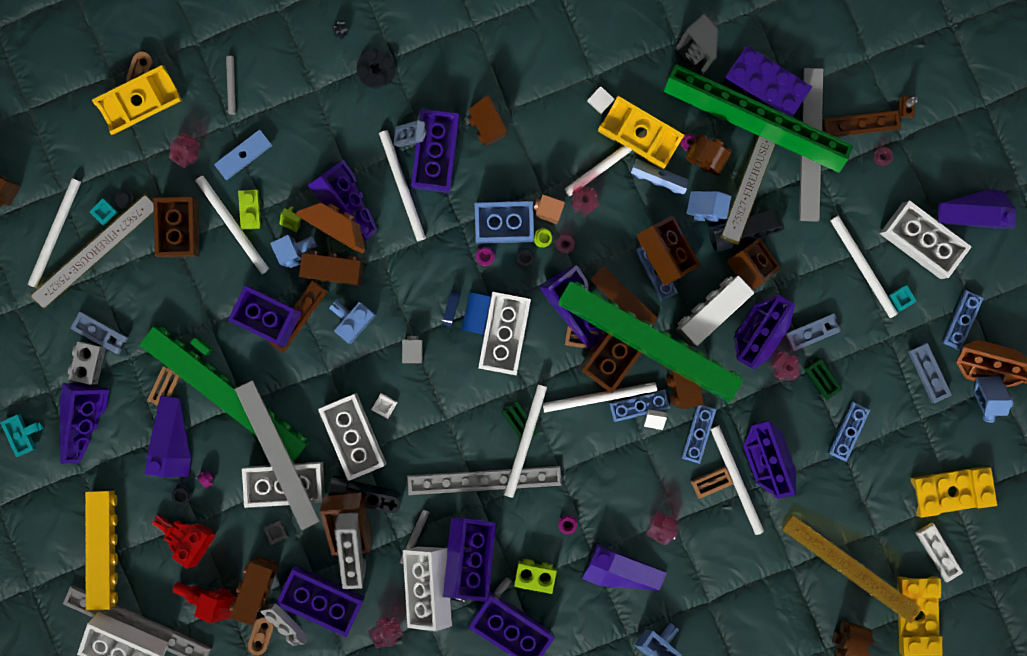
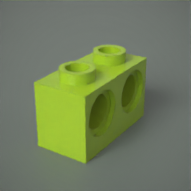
M530 559L518 560L514 587L552 594L557 572L556 568L551 563L542 562V565L534 564V561ZM524 569L532 572L527 578L521 576V572ZM542 573H548L550 575V579L548 581H542L540 579V575Z

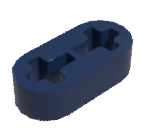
M451 290L442 325L452 327L461 292Z

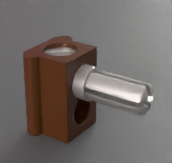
M904 96L899 98L900 118H913L915 116L917 97Z

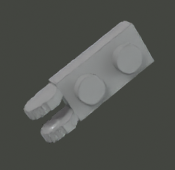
M276 603L264 605L261 608L260 612L265 616V619L275 625L279 633L286 636V641L290 645L306 644L308 637L305 632Z

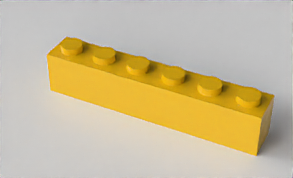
M115 490L85 492L86 610H108L115 607L118 601V594L115 592V584L118 582V574L115 573V565L118 562V555L115 553V545H117L118 536L115 534V526L118 521L117 514H115L117 495H115Z

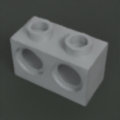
M77 342L72 351L74 358L68 368V380L90 385L98 384L106 348L87 342ZM87 348L91 351V356L89 358L85 356V350ZM82 367L86 369L85 377L80 373Z

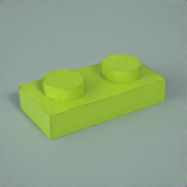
M259 190L238 191L241 229H260Z

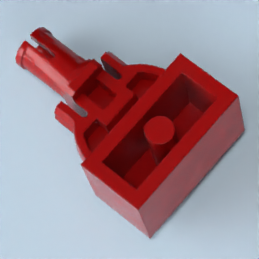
M161 514L154 518L157 521L153 520L152 522L153 525L165 532L164 540L169 543V547L174 553L171 558L185 568H192L198 565L217 535L203 524H183L179 520L172 523Z
M177 582L173 587L174 593L186 597L187 603L197 606L194 614L195 617L208 623L230 619L232 614L229 611L233 600L237 598V596L231 594L230 590L221 588L218 591L210 590L209 592L200 589L198 585L191 587L181 582Z

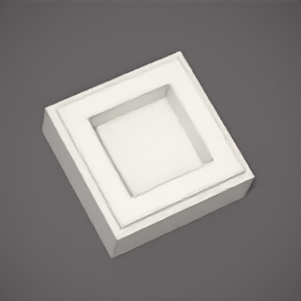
M600 86L587 102L602 114L614 101V98Z
M380 393L371 410L389 419L398 402Z
M648 409L644 427L663 430L667 413Z

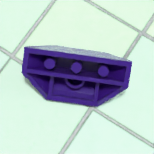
M776 295L773 298L755 304L734 336L737 361L754 370L769 360L790 327L795 303L780 295Z
M771 421L752 425L744 444V450L756 483L773 494L777 499L795 495L796 468L783 433Z

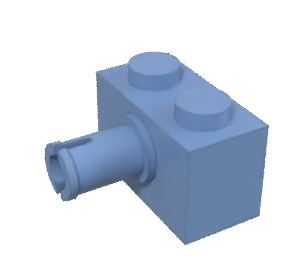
M691 191L687 214L694 216V220L705 221V218L714 222H718L719 219H729L732 208L729 207L731 196L720 192Z
M287 235L270 243L279 264L290 268L301 264L302 253L317 247L313 236L297 243L295 238Z
M337 299L333 304L339 309L334 305H331L329 308L342 319V322L334 332L348 344H352L376 316L362 302H359L353 310L349 311Z
M977 377L973 392L983 412V420L991 423L995 421L996 416H1008L1009 410L1013 406V398L1009 395L1007 386L1003 383L1001 377Z
M668 623L660 636L654 631L645 630L635 643V646L647 656H682L669 644L679 631L671 623Z

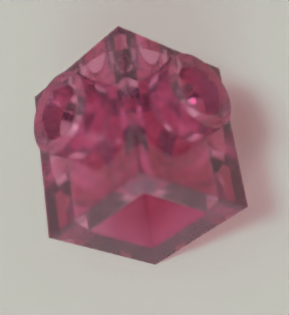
M183 133L171 143L168 158L181 167L186 168L190 163L194 164L198 159L199 155L197 153L200 143L186 133Z
M580 186L572 192L574 196L571 197L572 202L570 204L575 212L579 211L583 217L601 205L597 200L599 196L593 188L589 189L586 186L583 189ZM582 198H586L587 203H584Z
M780 351L769 364V367L775 371L774 376L781 381H794L801 372L799 370L802 368L799 364L800 360L793 354L788 355L783 351Z
M657 511L649 523L646 536L667 545L670 540L674 541L678 534L676 529L678 521Z
M384 617L376 622L377 625L368 631L376 649L396 644L398 642L397 639L403 635L400 624L395 617L390 619Z

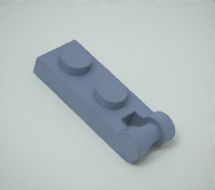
M83 312L78 313L70 328L116 354H120L121 346L129 338ZM112 336L116 338L114 344L109 342Z
M835 313L787 332L785 335L791 350L796 351L841 332V327L837 325L835 320L837 319ZM828 323L831 329L826 330L824 324Z

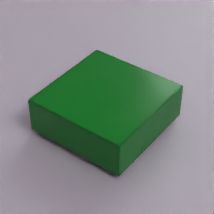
M194 338L190 342L204 355H210L214 351L201 338Z

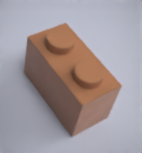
M542 195L541 199L537 198L533 210L536 212L535 217L557 225L565 202Z

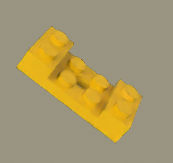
M164 65L92 99L105 118L111 135H115L183 101ZM136 94L142 98V103L139 106L132 103V97Z
M619 96L598 129V132L621 143L662 170H664L684 137V134ZM637 128H644L647 132L646 136L643 138L636 135Z
M983 466L910 478L916 490L918 502L916 516L921 518L957 510L997 506L991 467ZM951 486L956 488L954 496H949L948 489Z
M936 576L929 578L897 577L898 592L919 607L917 611L921 610L923 612V617L920 620H915L913 616L909 621L898 614L899 653L902 656H943L942 636L939 635L941 579Z

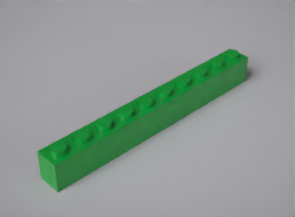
M677 64L664 90L665 93L838 173H840L847 162L854 146Z
M570 281L559 300V306L730 403L734 399L744 381L740 378L741 375L733 370L727 371L720 362L706 359L704 353L698 350L692 351L685 342L680 340L676 342L671 339L669 333L663 330L660 332L655 330L654 325L644 320L641 322L636 319L637 316L630 311L624 312L619 309L620 306L612 301L608 303L603 300L599 293L594 291L591 293L585 290L586 287L583 284Z
M163 326L160 328L153 327L139 345L256 435L235 391L240 386L233 385L230 382L231 379L224 373L220 375L216 372V367L210 362H203L200 359L201 356L196 351H189L185 348L186 344L178 338H172L169 330ZM267 408L294 463L309 445L306 441L307 437L300 432L295 433L291 430L292 426L284 420L281 422L276 418L277 414Z

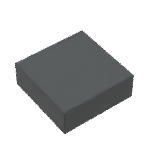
M282 519L263 527L270 545L289 537Z

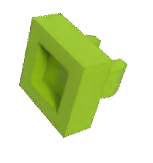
M291 206L288 210L284 208L280 216V225L297 233L302 218L293 213L294 207Z

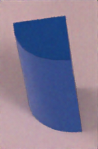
M469 292L461 330L478 334L484 333L492 297Z

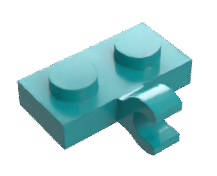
M21 414L0 422L16 457L37 449L31 434L44 429L41 422L26 427Z

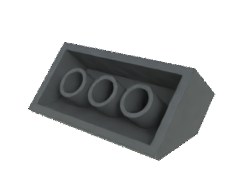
M705 14L685 31L675 49L690 67L701 76L704 75L715 60L717 51V25L711 17H707Z

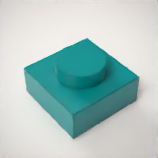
M104 198L89 211L103 226H106L119 213Z
M907 285L888 295L898 312L917 302Z

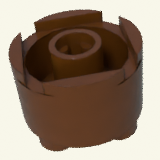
M699 133L689 149L686 159L693 165L697 164L702 167V170L718 175L724 168L732 151L724 147L722 141L716 138L712 141L706 135Z
M842 621L839 631L834 632L832 642L835 644L834 656H870L871 653L867 651L868 646L872 647L873 644L872 630L866 626Z

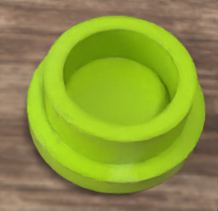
M540 228L535 231L534 243L537 246L547 247L551 244L552 234L548 229Z

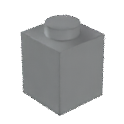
M407 336V340H402V363H423V340H419V336Z

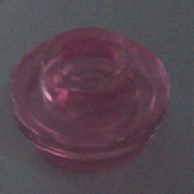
M881 147L875 151L874 161L879 166H887L893 161V153L889 148ZM881 154L885 155V160H881Z
M562 235L556 241V248L562 254L572 252L575 247V241L569 235ZM563 241H567L569 243V246L567 248L562 247Z

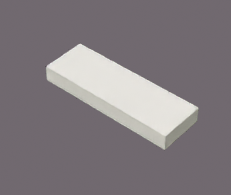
M930 523L916 532L945 582H949L963 573L934 523Z

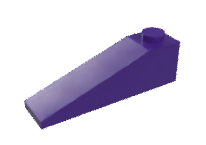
M341 160L308 186L321 203L327 206L331 203L340 208L339 213L347 212L354 216L353 221L360 224L363 240L366 241L378 230L369 209L365 208L362 201L364 196L357 189L355 184L357 180L354 173L346 162Z
M987 189L939 203L938 223L991 229L1016 228V207L1003 191Z
M574 265L553 275L539 288L583 344L590 349L602 336V330L559 306V300L570 281L583 284L586 287L585 290L589 291L587 279L579 267ZM595 330L598 332V335L591 334L590 331Z
M62 383L60 397L61 464L81 462L90 443L89 438L93 430L97 429V422L107 408L109 389L85 383Z
M160 396L144 475L188 477L190 474L192 456L188 447V435L185 431V420L180 398Z
M596 543L582 579L598 586L660 590L667 572Z

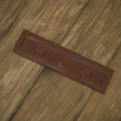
M899 110L822 119L823 132L834 137L901 129Z
M604 266L590 279L612 302L620 306V310L624 312L630 311L637 316L636 319L641 322L644 320L648 321L652 325L658 320Z
M312 280L292 307L302 313L286 346H280L271 341H268V343L282 353H285L329 291Z

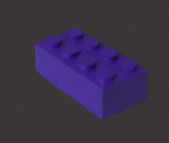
M749 46L745 47L726 75L723 83L734 91L790 117H793L812 88L811 85Z
M421 109L419 121L425 122L426 134L423 142L416 143L411 187L419 190L451 193L460 115L458 113Z
M451 518L443 597L488 602L496 523L466 518Z
M296 565L291 570L276 604L283 609L347 637L365 597L349 589H343V586Z
M490 590L488 602L482 601L468 621V628L510 656H543L555 639L553 631Z

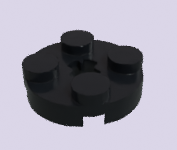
M369 49L361 55L357 62V74L364 85L369 88L378 89L379 87L387 86L395 76L394 62L385 51ZM375 64H378L381 69L379 73L376 72L377 74H373L371 69Z

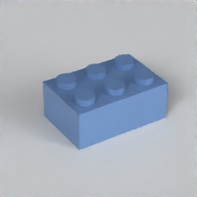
M533 201L475 203L476 244L534 242Z

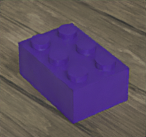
M244 285L228 321L277 345L285 347L302 312Z

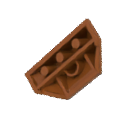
M319 203L299 210L295 214L350 248L364 253L365 247L360 224L353 221L355 217L347 212L339 213L340 208L331 203L328 206Z
M977 340L963 345L956 359V363L965 379L976 381L977 377H1001L1007 387L1027 383V357L1015 349Z

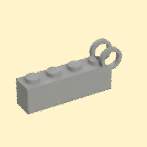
M358 513L338 514L335 531L343 589L363 588V579L366 576V561L362 555Z

